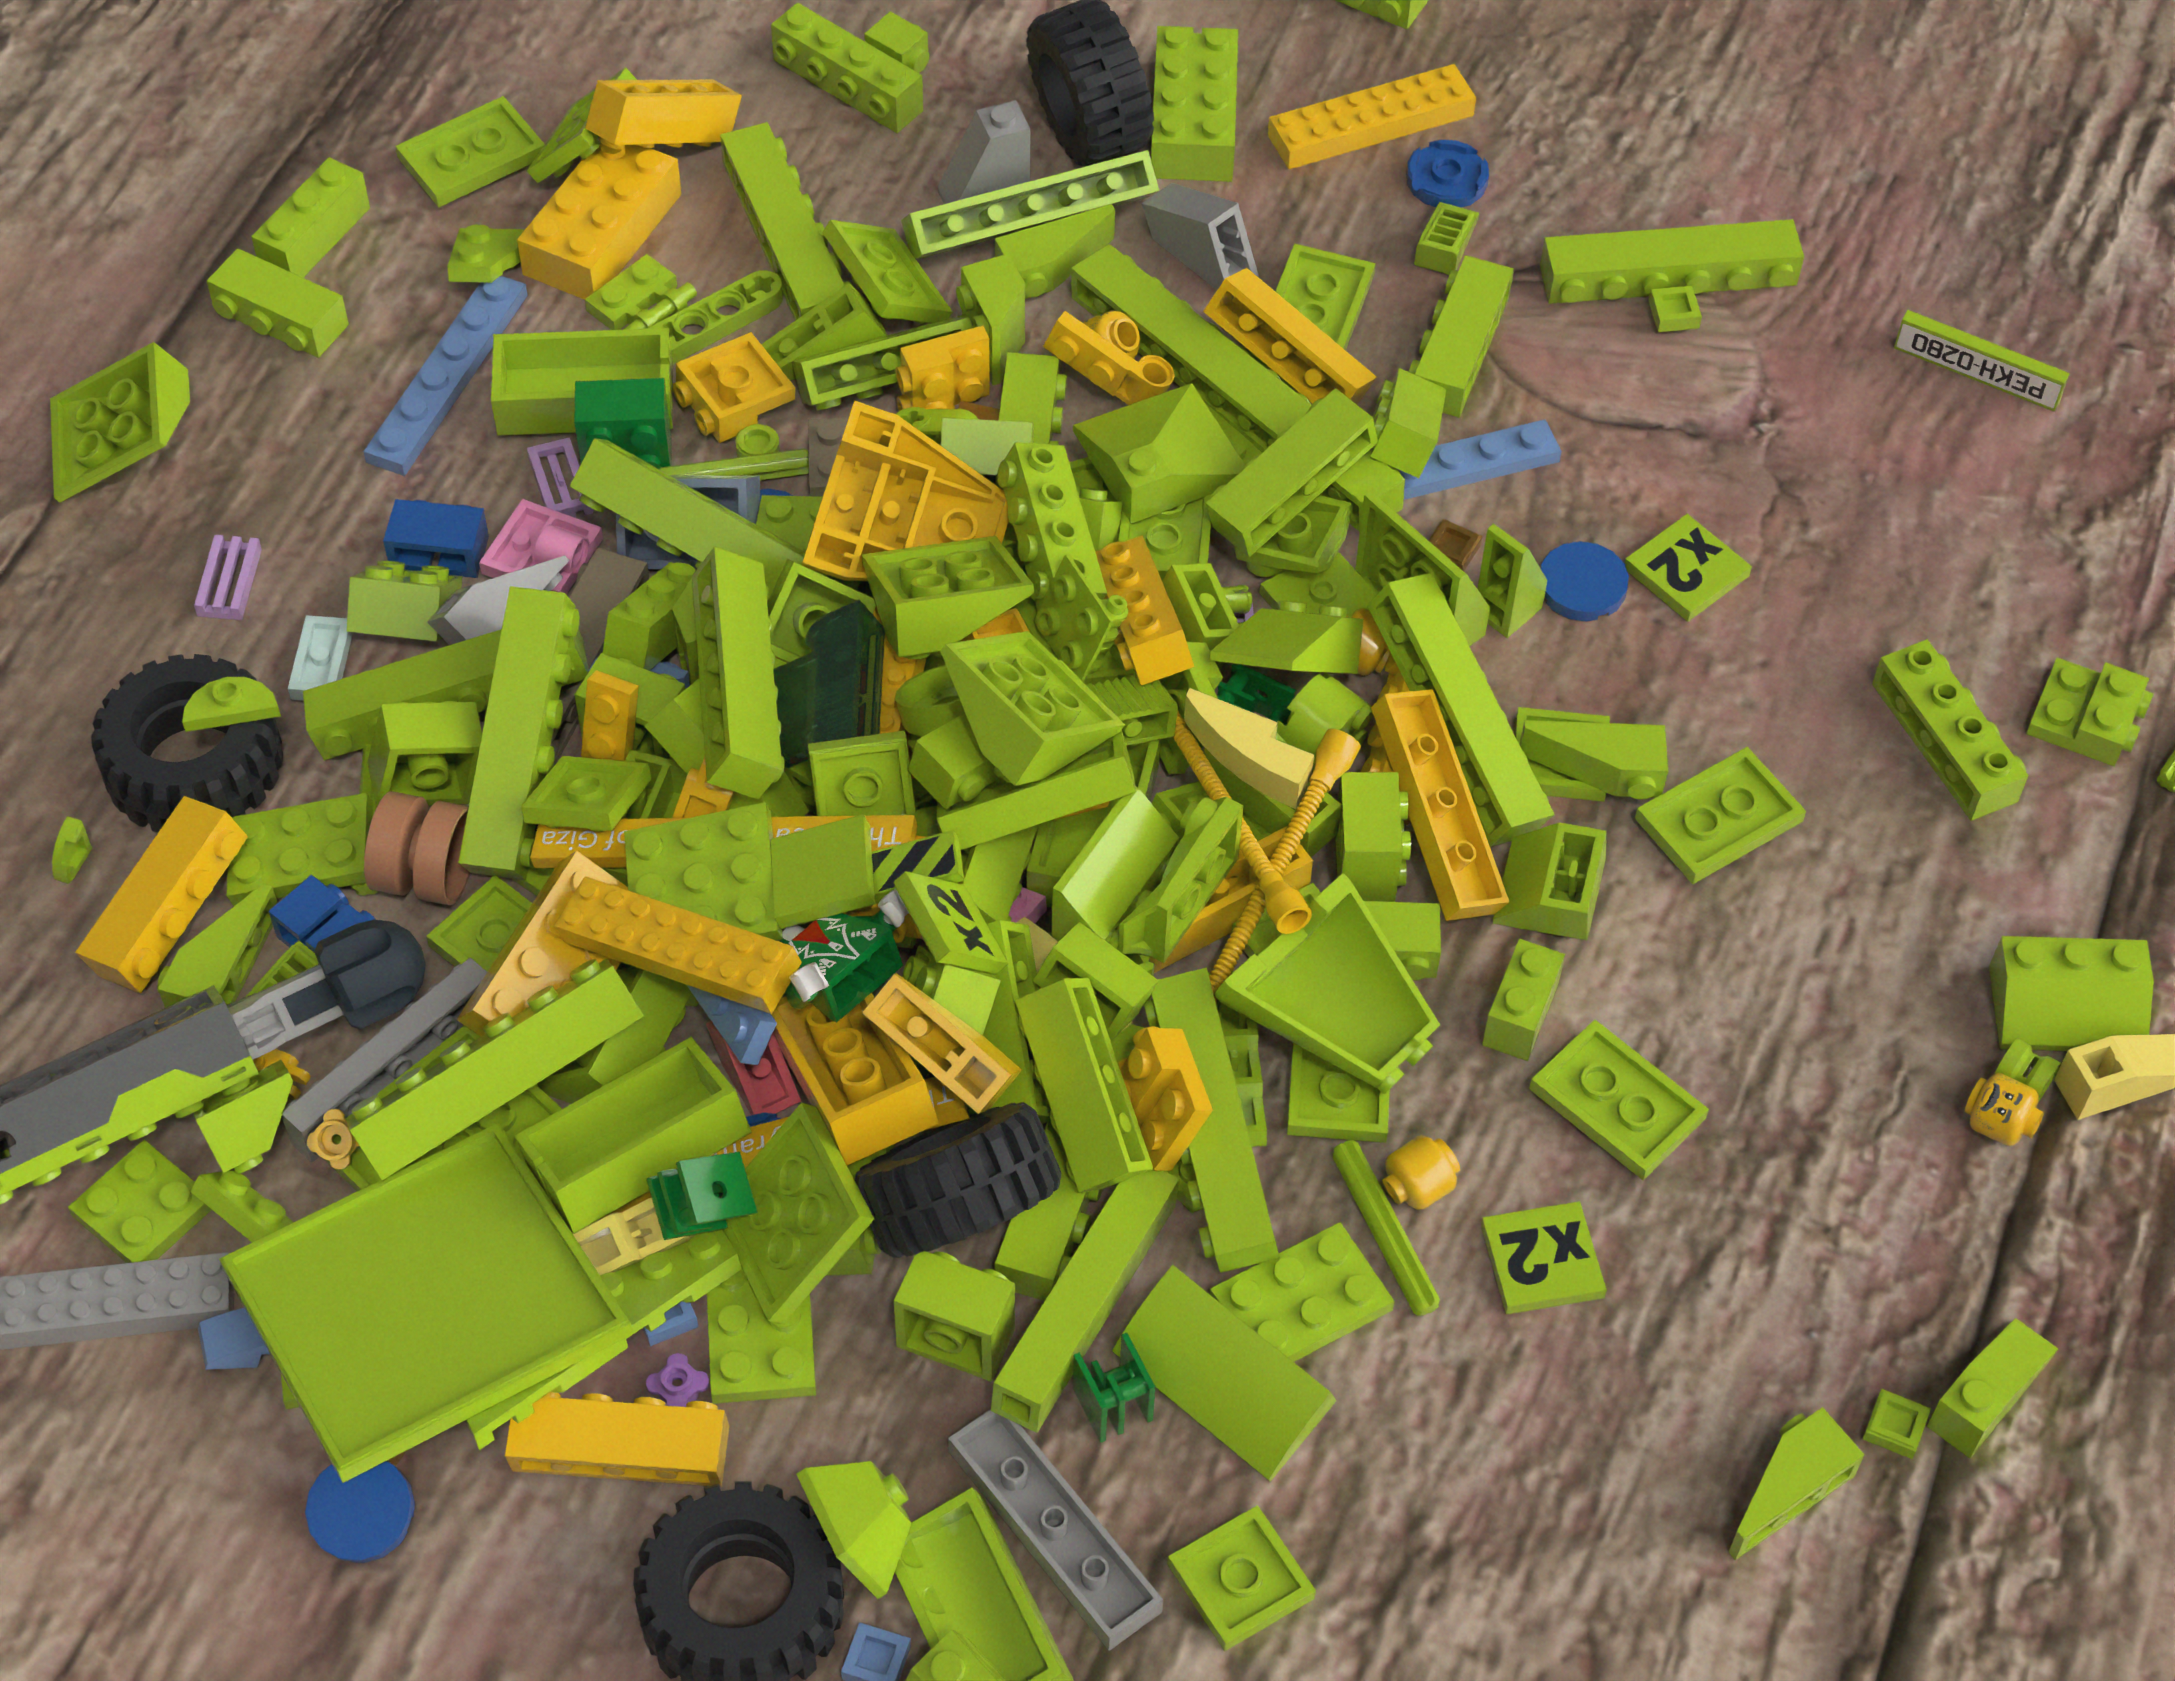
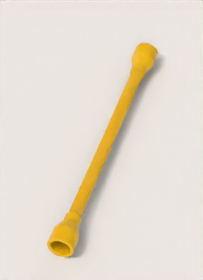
M1178 711L1173 738L1197 779H1199L1210 799L1216 800L1223 797L1232 799ZM1242 817L1239 847L1260 881V888L1265 895L1267 914L1280 933L1291 934L1297 932L1311 920L1312 911L1302 894L1286 883L1282 875L1273 868L1270 860H1268L1262 847Z
M1328 729L1316 750L1315 768L1309 779L1310 786L1307 787L1299 807L1296 808L1288 828L1285 829V833L1282 835L1283 838L1280 839V843H1278L1274 854L1271 856L1270 863L1276 872L1282 876L1289 865V861L1292 860L1295 850L1298 848L1297 845L1303 839V835L1309 827L1308 824L1314 818L1322 798L1325 797V793L1329 792L1335 781L1351 768L1361 748L1360 743L1354 737L1341 730ZM1260 881L1255 886L1247 906L1244 907V911L1238 919L1239 922L1233 928V932L1224 946L1225 948L1222 949V954L1219 955V959H1217L1216 964L1213 966L1214 970L1210 972L1209 979L1213 995L1223 981L1231 975L1234 966L1237 965V961L1243 953L1242 950L1245 949V945L1248 944V940L1254 932L1253 929L1256 928V924L1259 923V919L1265 911V895L1260 888Z

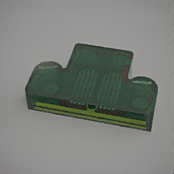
M860 599L818 618L807 631L805 638L806 645L812 652L773 669L775 686L778 688L776 704L778 720L781 722L779 737L781 756L784 757L785 768H790L810 760L808 744L875 735L880 732L885 631L883 625Z

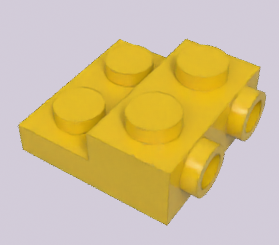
M984 326L900 348L901 366L895 368L896 379L902 395L896 398L899 411L911 407L955 409V405L960 404V401L973 402L979 398L990 396L989 336Z
M752 332L677 362L676 382L673 383V392L678 403L682 407L690 405L694 409L695 421L700 432L705 436L712 433L719 443L736 437L739 431L747 426L758 424V415L795 400L796 387Z
M1151 1026L1139 1030L1133 1036L1134 1049L1130 1052L1128 1058L1119 1061L1118 1065L1151 1159L1153 1170L1172 1171L1213 1109L1183 1029Z

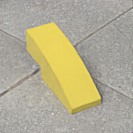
M1189 688L1185 699L1184 722L1199 742L1223 766L1242 781L1266 796L1296 809L1310 783L1309 779L1312 775L1314 754L1276 740L1278 722Z
M652 1197L624 1212L612 1213L575 1234L573 1233L599 1275L616 1272L642 1261L650 1254L663 1252L685 1243L695 1236L691 1235L664 1240Z

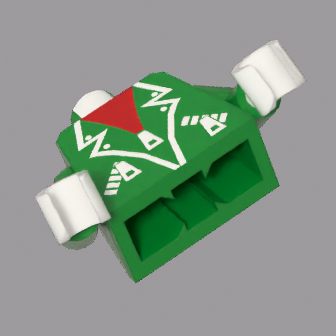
M896 888L881 899L878 904L881 910L873 916H849L840 913L817 919L805 929L794 925L787 927L782 932L783 939L779 942L793 946L802 961L799 969L789 977L791 982L785 991L791 1007L803 1009L809 1003H812L829 1019L837 1023L903 966L893 932L904 922V916L909 912Z

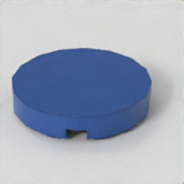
M1436 140L1429 142V147L1422 150L1419 147L1413 151L1407 162V186L1412 194L1424 204L1437 207L1439 202L1462 208L1472 205L1483 196L1488 186L1489 166L1485 158L1482 160L1477 155L1478 150L1469 144L1456 140Z
M1582 541L1562 544L1550 551L1541 563V570L1548 580L1544 596L1547 599L1546 604L1554 612L1568 619L1585 622L1598 620L1600 615L1608 613L1609 616L1616 612L1626 598L1629 575L1625 564L1613 551L1599 544Z
M387 1461L342 1483L331 1464L318 1475L309 1490L305 1515L309 1532L321 1549L340 1560L367 1563L385 1557L402 1543L408 1533L407 1528L410 1525L411 1517L413 1518L415 1501L410 1483L395 1465Z

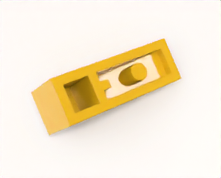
M897 973L891 977L862 1012L978 1114L990 1109L1022 1071L1019 1066L983 1035Z

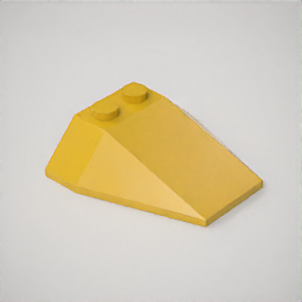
M854 400L812 528L802 566L845 581H868L862 563V554L996 536L1002 543L1009 522L1008 504L1004 490L900 416Z

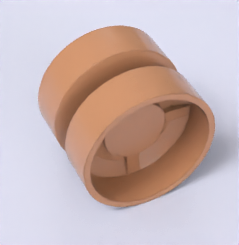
M394 791L386 793L375 810L367 836L364 856V874L367 886L371 890L400 896L408 894L414 888L415 895L420 900L454 905L461 897L470 876V872L458 863L469 806L437 801L429 809L428 803L423 797Z

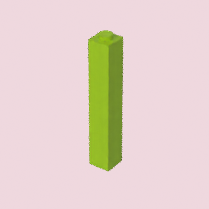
M1152 1169L1118 1183L995 1379L991 1402L992 1412L1038 1433L1073 1375L1074 1354L1080 1352L1082 1358L1085 1356L1174 1210L1180 1177L1171 1174L1169 1171H1154Z

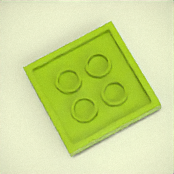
M766 802L624 831L629 891L773 940L783 939L782 929L774 919L771 857L773 829L771 811Z
M805 1103L799 1104L745 1168L758 1213L726 1219L728 1228L724 1229L729 1241L738 1254L740 1264L767 1320L782 1324L785 1323L874 1220L817 1107Z

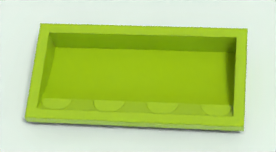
M1122 730L1043 780L1014 786L1012 783L998 779L984 787L982 792L971 801L965 802L961 800L946 810L938 802L937 820L942 833L954 830L959 837L960 850L1135 793L1136 785Z
M1173 1264L1147 1296L1122 1333H1128L1156 1388L1269 1482L1272 1481L1336 1402L1335 1397L1327 1388ZM1121 1336L1112 1350V1352L1119 1358L1121 1349Z
M972 1487L911 1522L912 1524L895 1573L931 1649L952 1629L970 1639L1006 1681H1074L985 1498Z

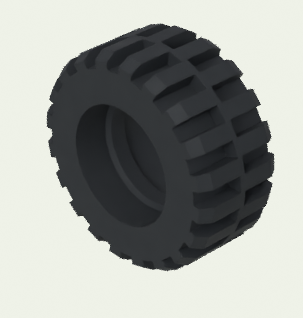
M1079 0L1037 16L1027 30L1026 47L1029 50L1027 55L1028 63L1031 66V76L1034 86L1037 88L1038 99L1047 115L1046 119L1050 127L1053 128L1059 144L1065 148L1069 158L1074 159L1076 164L1086 167L1116 159L1144 148L1151 139L1154 130L1152 125L1154 112L1150 104L1152 102L1151 94L1147 89V79L1144 69L1141 68L1136 48L1132 46L1129 39L1130 36L1126 28L1121 25L1115 11H1110V6L1101 0Z
M182 654L168 656L169 661L157 664L154 660L142 666L143 671L136 675L130 672L119 681L120 688L118 690L112 688L103 699L104 709H98L92 723L94 731L91 734L92 749L106 790L110 794L113 804L120 812L127 814L130 821L141 827H146L149 823L151 830L158 833L183 796L224 810L233 818L234 816L245 815V811L250 807L255 810L266 799L264 790L271 791L279 778L277 770L280 769L283 763L282 740L275 717L210 728L224 732L226 735L211 751L191 760L167 762L150 757L161 742L185 730L182 723L184 707L197 690L209 682L224 677H247L256 680L247 670L242 668L237 670L235 663L221 658L217 662H213L211 656L194 654L193 659H184Z
M1020 1102L1018 1104L1011 1103L1003 1107L991 1108L980 1114L970 1115L969 1119L941 1126L934 1131L913 1138V1140L891 1149L889 1152L871 1160V1163L862 1166L856 1172L855 1182L874 1217L870 1227L880 1250L890 1257L900 1258L904 1255L906 1257L913 1256L923 1251L929 1252L941 1246L956 1243L968 1236L986 1231L1001 1222H1006L1025 1210L1031 1209L1038 1205V1202L1050 1197L1053 1191L1059 1188L1061 1170L1036 1110L1026 1103Z
M735 1481V1489L721 1491L720 1484L704 1488L705 1496L694 1501L691 1495H687L676 1502L677 1514L673 1517H670L668 1514H662L653 1525L655 1540L652 1538L644 1539L638 1553L640 1566L634 1569L633 1586L640 1626L650 1654L657 1656L659 1668L670 1679L676 1678L679 1675L681 1681H790L795 1675L806 1680L817 1670L815 1657L817 1655L827 1657L835 1644L834 1631L841 1629L844 1615L841 1563L836 1557L817 1516L813 1515L810 1517L809 1504L798 1496H792L787 1502L783 1498L782 1488L769 1484L764 1486L763 1492L753 1490L751 1481ZM738 1556L762 1558L774 1563L789 1576L791 1591L783 1605L769 1618L751 1626L726 1628L711 1624L694 1613L689 1604L690 1591L698 1578L711 1566L728 1558Z

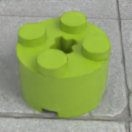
M1324 672L1323 676L1318 674L1312 678L1287 707L1291 711L1286 722L1287 725L1285 726L1278 721L1277 733L1285 740L1286 744L1314 754V758H1316V750L1328 729L1341 730L1354 737L1362 745L1368 735V731L1364 728L1374 715L1368 702L1327 672Z

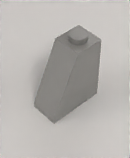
M1016 100L976 110L938 185V193L944 204L1030 181V127Z
M1171 183L1142 203L1152 239L1216 290H1218L1225 278L1245 268H1248L1257 277L1259 276L1237 202Z

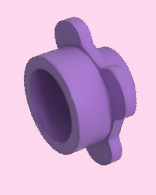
M680 1353L669 1356L667 1365L658 1373L650 1374L646 1380L648 1392L653 1395L658 1394L660 1400L666 1403L665 1406L686 1407V1403L696 1401L699 1393L706 1391L709 1386L708 1375L703 1371H696L688 1364L687 1356ZM676 1379L682 1380V1384L680 1386H674L673 1381Z

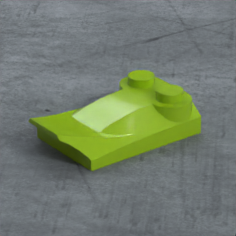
M1205 797L1199 803L1195 801L1190 803L1180 822V827L1185 829L1184 836L1175 848L1166 866L1161 883L1119 924L1118 950L1121 953L1143 954L1153 957L1162 963L1166 961L1237 862L1244 805L1228 797L1216 800Z

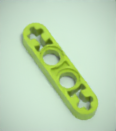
M758 270L647 329L669 328L670 336H672L670 341L674 365L780 307L783 302L782 281L772 271ZM726 305L739 308V311L732 315H722L717 312L719 308ZM690 324H697L704 328L700 333L690 335L681 331L682 328Z

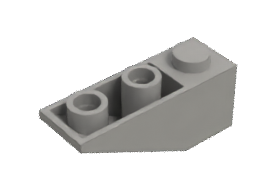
M564 555L458 589L427 623L449 645L500 630L503 625L509 587L551 591L563 578L559 572L569 562V559Z

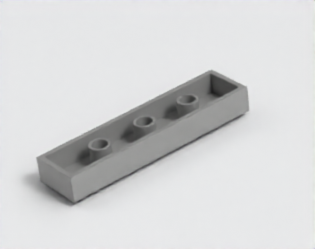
M471 958L463 964L455 966L445 979L440 983L432 985L423 997L417 1002L409 1004L400 1016L394 1021L386 1023L377 1035L369 1041L363 1042L355 1053L346 1060L340 1061L326 1077L313 1083L309 1091L298 1100L290 1102L283 1111L282 1118L291 1144L311 1163L320 1157L316 1152L310 1151L307 1146V1138L310 1133H313L324 1122V1114L331 1109H340L344 1112L345 1118L352 1114L351 1110L356 1105L379 1093L464 1025L456 1019L487 972Z
M229 1252L0 1277V1350L198 1328L199 1322L234 1310V1288L219 1261V1258L229 1254Z
M990 1409L948 1438V1448L951 1456L1108 1651L1162 1613L1163 1598L1021 1425L992 1412Z

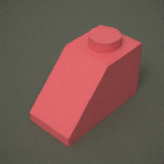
M713 1022L706 1023L723 1068L751 1115L760 1113L776 1114L801 1102L774 1032L759 1064L752 1065L740 1063Z

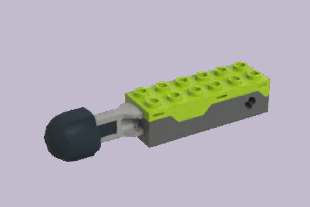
M374 919L358 923L318 942L314 951L318 965L263 991L226 1005L213 985L1 1084L0 1131H4L5 1137L0 1139V1205L14 1196L12 1190L29 1182H32L33 1186L45 1184L62 1173L60 1169L62 1166L77 1159H80L81 1163L93 1161L110 1150L109 1144L127 1136L130 1141L139 1139L153 1132L157 1128L155 1122L172 1114H175L176 1118L185 1117L201 1109L204 1106L203 1099L220 1091L223 1096H227L246 1088L251 1083L249 1078L259 1073L253 1059L274 1050L291 1039L344 1015L351 1027L362 1029L398 1012L414 999L423 984L426 964L421 945L410 931L395 922Z

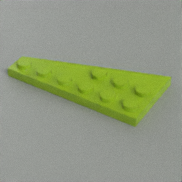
M723 1230L695 1235L685 1243L663 1252L650 1254L642 1261L616 1272L605 1273L600 1276L630 1320L635 1334L643 1327L652 1332L666 1322L664 1315L666 1311L681 1301L685 1303L697 1301L742 1270L736 1250ZM630 1336L465 1420L478 1449L481 1450L494 1441L492 1431L511 1418L520 1423L533 1414L532 1404L550 1391L554 1393L565 1392L628 1348L626 1339Z

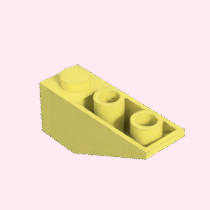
M2175 1034L2109 1036L2069 1049L2054 1081L2077 1120L2174 1089Z

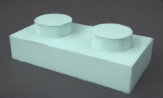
M306 615L288 685L291 700L304 701V690L342 679L353 632H346L347 618Z

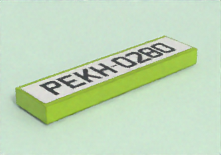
M1907 310L1902 319L1894 349L2054 412L2061 400L2070 375L2066 371L1910 310Z

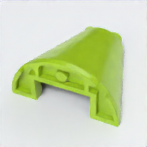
M1342 873L1309 904L1312 917L1305 927L1291 934H1281L1258 956L1254 953L1223 981L1214 996L1227 1007L1386 1094L1404 1076V1073L1398 1067L1405 1060L1413 1067L1433 1047L1427 1038L1440 1026V1023L1353 883Z

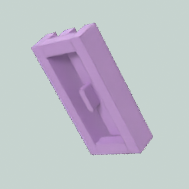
M570 437L528 447L529 462L544 507L576 518L575 512L582 510L585 515L593 514L592 508L579 501L582 495L580 492L577 491L578 499L571 500L556 457V453H564L573 479L580 466ZM540 457H547L562 503H554Z
M214 535L194 604L197 617L243 619L262 551L259 538H250L248 543H243L241 537L232 536L231 541H225L223 535ZM224 554H227L213 605H210ZM239 555H245L231 606H225L234 578L233 575Z

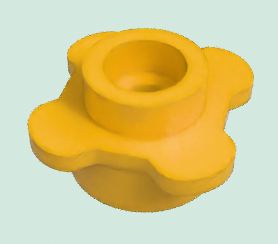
M331 1109L324 1114V1122L313 1133L309 1134L307 1146L310 1151L316 1152L321 1158L330 1161L332 1168L344 1169L350 1165V1156L359 1144L348 1128L344 1112L340 1109ZM335 1134L341 1136V1142L339 1144H336L333 1141V1137Z

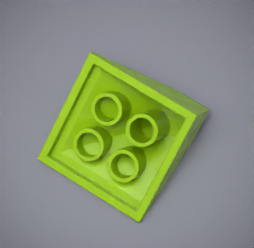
M152 342L50 398L54 499L62 502L165 447L190 403L188 369L159 345Z
M1192 383L1073 425L1074 434L1115 500L1123 501L1122 510L1130 524L1213 494L1219 486L1229 483L1245 466Z
M1372 491L1366 493L1363 501L1355 570L1377 594L1389 582L1432 572L1440 590H1442L1446 597V601L1460 629L1466 636L1468 645L1471 646L1485 636L1490 606L1469 576Z
M996 536L862 554V563L887 640L898 657L908 659L926 658L931 652L941 651L945 644L959 642L1034 594V584Z
M1028 631L948 643L940 651L981 753L995 766L996 773L1003 780L1012 783L1014 786L1045 779L1115 736L1125 726L1107 706Z

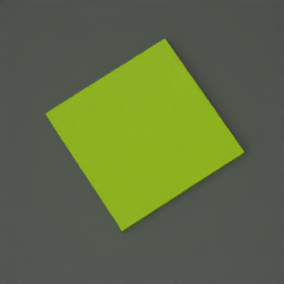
M499 1122L392 1174L383 1181L379 1180L219 1258L223 1271L342 1483L634 1334L630 1320Z

